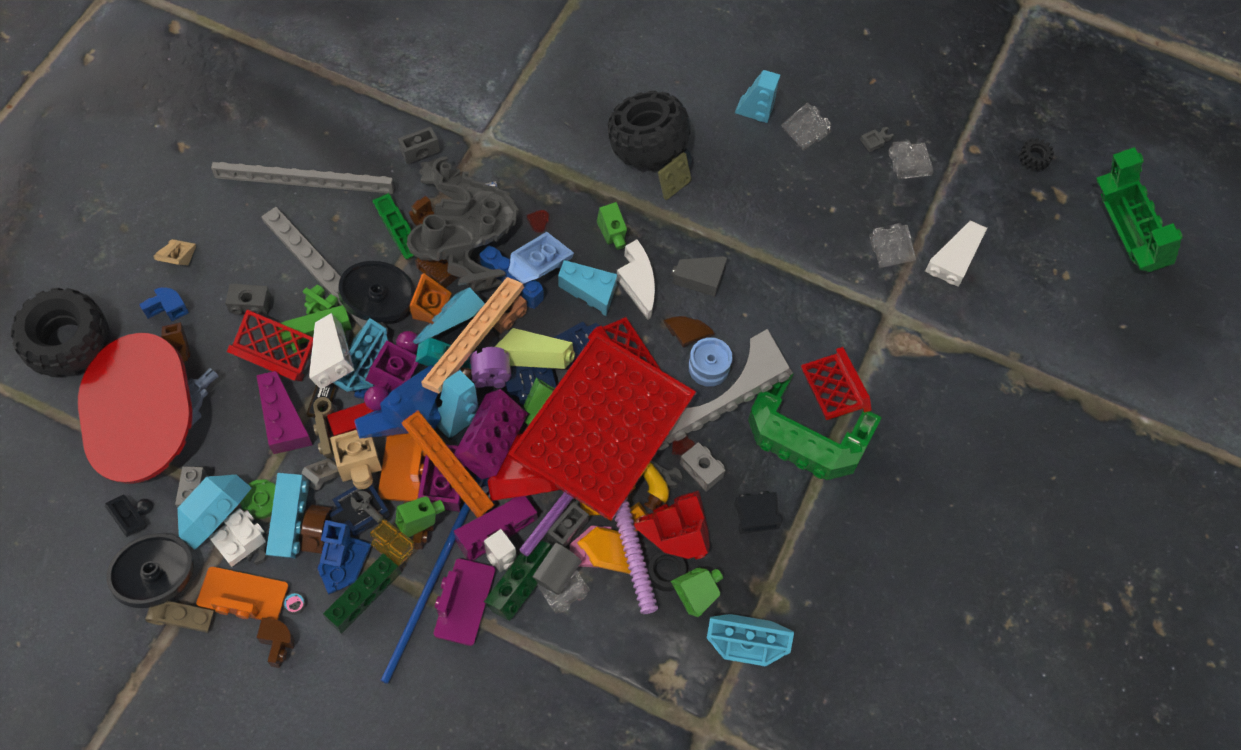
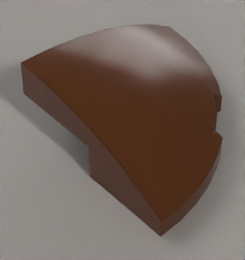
M676 316L663 321L672 336H676L682 347L715 335L708 325L698 319Z

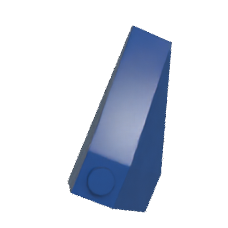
M428 366L401 384L380 403L384 420L406 430L401 423L419 410L428 422L438 393L424 388L421 382L434 366Z
M436 403L434 408L432 407L428 420V423L434 430L441 419ZM382 410L373 411L354 421L359 439L409 433L384 420Z

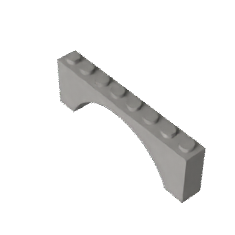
M768 329L750 339L749 357L742 374L735 384L723 395L709 403L686 408L659 450L666 449L669 443L675 440L679 441L685 438L686 434L692 430L697 431L701 429L703 424L708 421L717 420L722 413L733 411L738 407V404L752 400L761 391L766 392L770 390L772 385L777 382H784L789 379L793 372Z

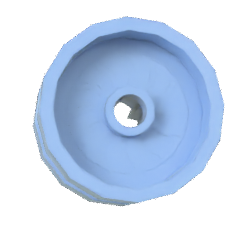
M704 338L694 344L690 352L688 367L692 379L700 385L714 387L724 382L730 372L732 352L729 346L720 339Z

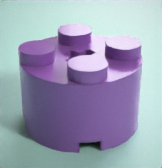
M499 347L482 348V352L478 354L477 351L471 354V373L475 387L494 386L495 388H502L505 386V382L511 378L508 352L505 353L504 349Z

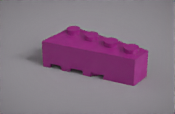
M273 371L257 375L268 445L272 453L278 454L312 446V442L277 372Z
M526 496L514 497L502 506L454 530L456 543L466 559L473 562L486 553L485 539L500 529L508 538L512 537L538 520L537 512Z

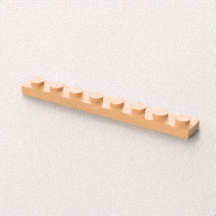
M508 277L503 281L422 380L421 383L424 388L438 394L442 391L444 380L456 373L524 289L523 283Z

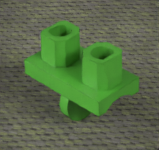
M319 285L314 286L311 290L307 287L303 290V293L306 295L305 300L307 301L304 304L307 308V315L334 308L339 303L338 299L332 294L325 300L321 298L325 291Z

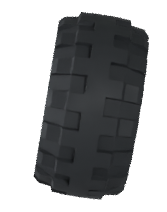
M657 91L640 92L624 99L621 104L614 108V112L610 114L607 129L615 155H618L624 163L638 168H653L657 165L669 163L673 158H677L681 151L685 150L689 141V135L691 134L688 114L682 102L675 96H670L669 93Z
M51 288V291L48 292L41 291L35 294L36 297L33 299H27L22 304L23 308L17 310L13 321L15 323L12 324L11 337L15 351L28 367L41 375L45 374L50 377L62 378L63 375H77L78 371L83 369L86 371L92 360L108 343L109 336L107 330H109V326L102 310L87 294L83 295L78 290ZM65 325L78 326L74 336L67 342L55 346L47 345L50 335L56 329Z

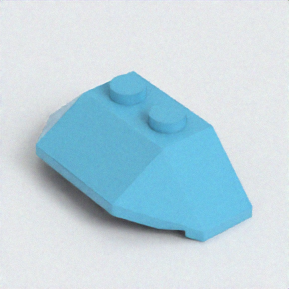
M371 318L368 319L348 348L354 371L333 382L335 385L346 392L369 389L373 386V384L365 380L386 340L388 341L386 328Z
M236 474L206 477L177 508L179 537L194 550L198 548L237 507L251 487Z
M733 614L710 617L707 632L708 641L711 642L723 659L760 666H767L784 655L786 656L791 653L794 631L775 622Z

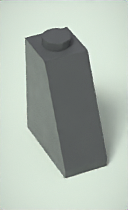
M727 257L680 259L678 265H674L671 276L674 277L673 284L715 297L726 266Z

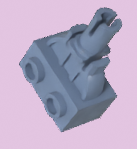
M211 368L198 380L192 378L188 380L193 411L192 425L202 417L198 410L202 406L203 398L208 394L206 388L219 377Z

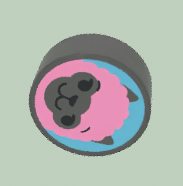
M290 593L285 597L283 605L289 614L297 615L305 609L306 601L301 594Z

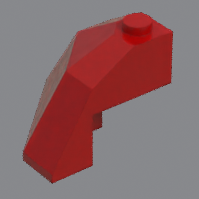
M522 434L516 435L497 475L488 479L491 501L561 490L508 457L509 452Z
M699 491L681 495L674 499V504L670 506L663 504L654 509V513L642 515L636 519L634 523L635 528L664 553L687 559L693 557L700 559L708 554L710 548L709 534Z

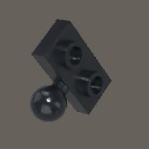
M125 494L106 502L105 508L124 535L128 537L145 529L146 524L139 514L146 515L150 513L153 505L148 499H140L136 506L133 507Z

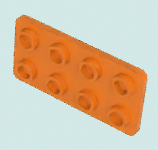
M409 433L387 436L378 490L381 500L410 502L418 499L426 453Z
M210 567L206 573L196 604L201 608L215 610L219 614H234L242 619L253 618L261 620L263 617L278 620L289 586L283 581Z

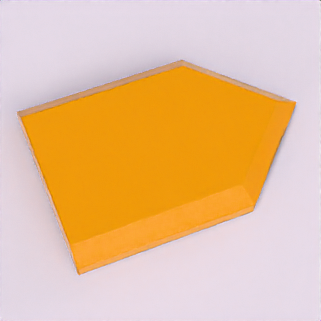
M597 526L577 542L579 547L584 549L589 556V561L594 567L630 574L631 570L628 569L630 565L626 562L628 558H625L626 552L623 551L624 546L621 544L623 540L620 539L621 534L618 531Z

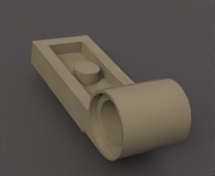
M320 397L315 400L313 405L316 416V424L313 427L316 436L319 435L320 443H318L320 454L330 459L335 456L330 439L327 415L335 413V406L328 398ZM324 404H329V407L326 411L320 412V409Z
M167 601L163 604L149 607L145 621L156 625L167 624L208 633L214 611Z

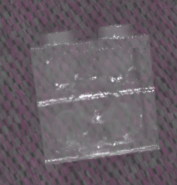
M808 102L781 124L784 131L803 151L815 141L819 142L831 132L830 121L826 117L822 118L817 107L811 106Z
M910 140L892 143V146L889 148V157L893 160V171L896 172L898 179L931 176L934 171L925 143L911 144Z
M901 223L891 225L890 229L885 230L884 227L873 229V233L869 234L873 252H876L879 268L916 260L908 225L901 226Z
M577 569L560 595L537 584L556 614L568 611L570 604L576 600H583L586 598L587 592L591 590Z

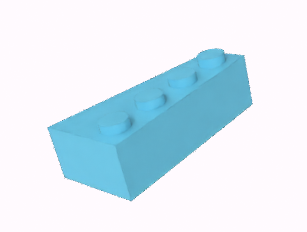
M277 473L266 555L295 559L296 554L299 553V537L310 480L303 475Z

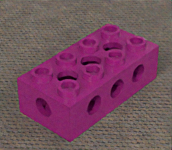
M501 389L486 394L454 455L479 478L485 479L496 476L528 413Z

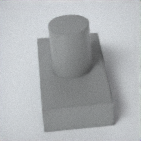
M329 458L304 467L301 473L311 481L309 486L314 490H320L324 482L340 476L337 465Z

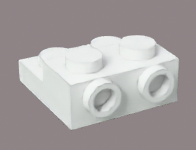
M240 508L224 520L226 525L209 536V539L231 567L266 542L262 536L265 532L258 523L253 525L252 521L254 518L248 510L243 512Z

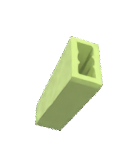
M512 328L495 346L504 349L505 353H509L510 366L565 369L575 357L572 342Z

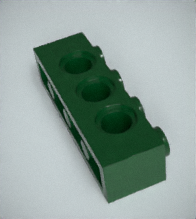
M541 540L529 556L520 553L484 600V603L493 613L508 621L513 618L538 584L532 576L552 549L549 543Z
M383 553L323 613L326 620L342 634L401 574L398 565Z

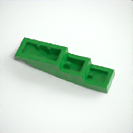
M388 193L372 200L381 220L404 259L407 260L414 257L407 246V239L411 229L398 207L395 206L390 194Z

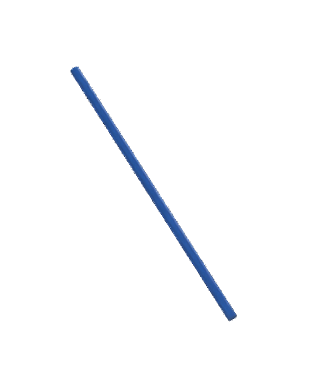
M476 476L475 481L479 484L481 478ZM465 502L380 680L386 684L389 683L456 540L454 530L462 527L470 508Z

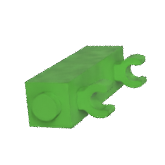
M343 305L281 322V324L314 337L315 322L332 313L342 324L344 334L346 330H352L347 311ZM289 331L281 333L284 343L292 340ZM302 338L298 340V344L300 346V344L307 343L310 340ZM294 342L285 346L286 348L292 347L294 353L297 352Z

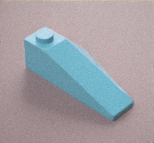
M470 287L456 293L441 308L442 311L432 319L434 323L427 325L414 339V344L423 342L429 337L431 338L471 317L474 318L485 303Z

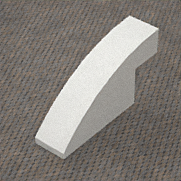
M635 240L625 246L624 256L630 263L617 270V281L647 320H649L652 316L655 294L653 270L645 250L639 241Z

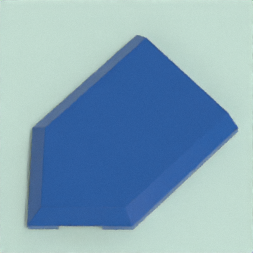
M350 537L342 567L323 563L319 564L317 569L328 595L353 584L358 579L372 544Z

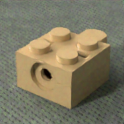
M357 430L331 437L335 461L342 481L352 479L357 489H366L371 486L373 481L371 473L382 470L373 437L359 439Z

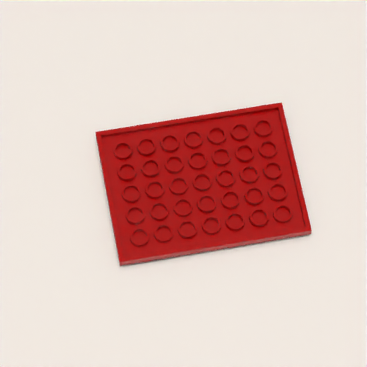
M595 332L509 452L508 457L612 521L695 396L696 391L598 332Z

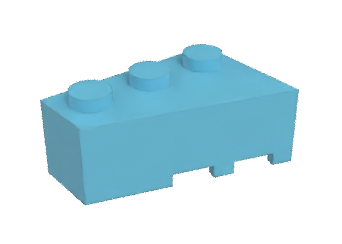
M763 70L753 85L740 98L735 113L768 123L774 107L780 75Z
M564 260L558 275V284L566 292L576 298H581L587 302V305L595 307L602 312L601 314L607 316L617 286V274Z
M460 370L444 380L440 397L443 402L442 406L438 407L441 419L437 427L449 439L470 425L479 409L475 384Z

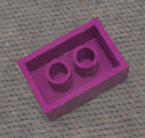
M447 445L454 454L458 446ZM426 455L418 499L427 496L431 503L441 500L445 510L460 512L462 498Z

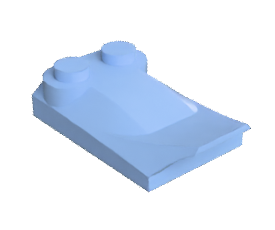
M545 232L511 253L508 271L521 283H526L547 274L555 268H561L563 261L572 259L574 252L551 234Z

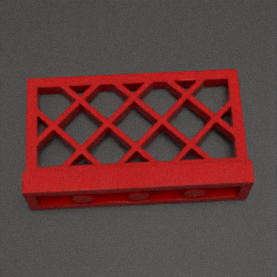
M246 310L233 345H229L227 352L270 371H276L277 374L291 380L302 382L305 375L302 373L312 351L313 337L253 311ZM250 316H254L257 319L258 325L250 329L248 321ZM273 324L275 333L267 336L264 326ZM260 328L263 338L255 341L252 331ZM289 331L292 340L284 343L281 333ZM248 334L251 343L248 345L240 344L242 336ZM277 335L280 345L272 348L269 338ZM306 338L310 340L308 346L301 350L298 340ZM265 341L268 350L261 353L256 344ZM294 342L297 352L289 355L285 346ZM282 348L285 358L278 360L273 351ZM299 355L301 360L299 368L292 365L290 358Z
M627 317L603 327L598 326L588 336L590 340L595 332H598L624 349L635 353L639 358L640 356L645 357L649 364L661 370ZM623 324L627 329V333L620 331L619 325ZM605 331L613 333V339L609 338ZM617 336L626 338L625 344L618 342ZM630 340L636 343L637 349L629 346Z
M843 347L837 348L834 355L801 365V370L826 420L863 409L864 413L872 410L870 396ZM834 361L836 363L834 368L826 366ZM812 368L818 369L815 374L807 370ZM822 371L830 372L828 377L820 375ZM834 374L842 375V378L840 380L833 379ZM816 380L824 381L822 386L814 385ZM829 383H831V384H835V385H837V386H836L835 389L833 390V389L826 388L827 385H828ZM841 386L849 388L847 393L839 391ZM823 392L831 394L828 399L821 398L820 396ZM835 396L843 398L841 403L832 400ZM848 399L856 401V404L847 405L845 403ZM829 405L837 407L836 410L827 412Z

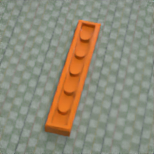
M419 410L401 423L477 518L494 506V503Z

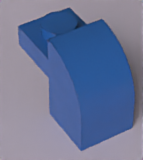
M171 288L155 289L154 291L157 296L139 304L147 319L166 311L172 322L189 313L179 294Z
M326 520L321 541L325 543L320 563L342 567L346 547L348 548L350 541V526Z

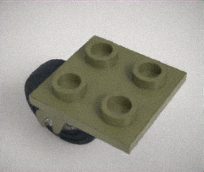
M687 148L681 151L677 158L670 160L669 163L661 164L662 169L658 172L665 200H668L692 181L689 167L692 164V156Z

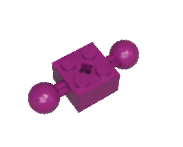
M404 331L397 337L396 345L387 340L384 343L365 380L375 385L370 387L364 395V402L369 409L373 411L381 410L380 403L389 393L412 378L419 364L416 362L417 355H415L418 350V344L413 342L418 336L416 333Z

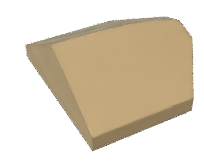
M172 239L168 245L160 249L153 257L157 261L189 265L196 244Z

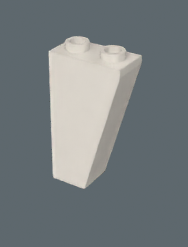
M969 221L931 258L925 272L959 287L987 228Z
M332 313L315 322L309 377L320 389L354 371L342 324Z

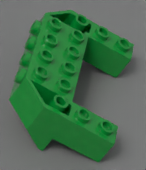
M1133 147L1114 154L1111 172L1097 177L1096 181L1102 190L1100 194L1102 201L1131 261L1138 265L1140 270L1151 272L1175 264L1183 237L1180 229H1176L1174 223L1162 227V219L1160 215H1156L1154 211L1155 205L1152 200L1148 199L1146 187L1140 183L1141 166L1144 163L1143 156Z
M793 374L786 381L777 382L772 385L770 390L766 392L761 391L758 394L748 418L756 444L762 450L772 452L780 459L794 463L799 469L808 470L819 479L831 480L853 474L882 418L870 411L865 413L862 411L852 433L847 432L841 444L778 413L782 398L791 383Z

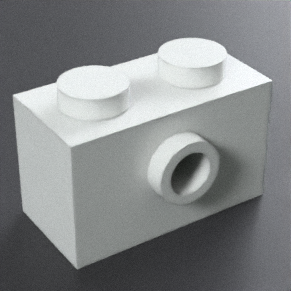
M501 529L484 540L486 557L493 566L495 565L499 572L507 571L517 559L514 545Z

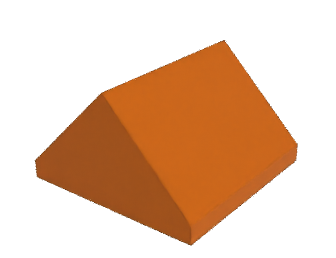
M422 274L410 303L412 319L433 324L432 319L442 311L441 308L449 301L452 293L426 274Z

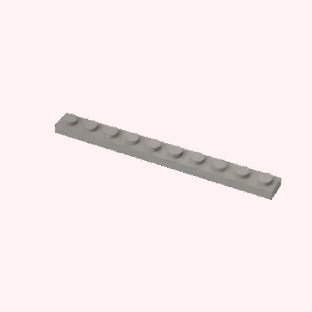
M213 162L211 167L215 178L394 193L393 179L386 176L354 175L351 173L343 174L331 171L320 172L296 168L263 167L261 165L252 166L241 163L229 164L226 162Z
M277 207L261 216L262 221L323 288L338 299V304L341 306L342 303L338 296L339 274ZM347 311V314L362 329L367 321ZM377 322L378 324L386 328L387 332H389L388 328L385 326L383 322Z

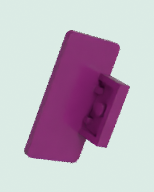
M460 558L455 561L453 571H449L447 577H443L441 583L442 595L437 597L435 603L438 613V620L434 629V636L436 638L467 646L474 645L486 605L484 600L489 595L495 574L493 566Z

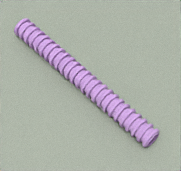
M625 500L615 515V521L618 522L616 526L619 528L618 533L621 534L620 539L623 540L621 544L624 546L623 551L626 552L625 558H628L626 562L630 565L628 569L631 570L630 576L633 577L631 580L635 583L633 587L636 589L635 594L638 595L637 601H640L638 604L641 607L640 613L649 614L657 611L658 606L655 605L657 601L653 598L655 594L652 593L653 587H650L652 583L648 580L650 576L647 574L648 569L645 568L646 562H643L645 558L641 555L643 551L640 550L641 544L638 543L640 540L636 537L638 533L633 525L634 520L631 519L633 515L630 513L631 508L628 507L630 504Z

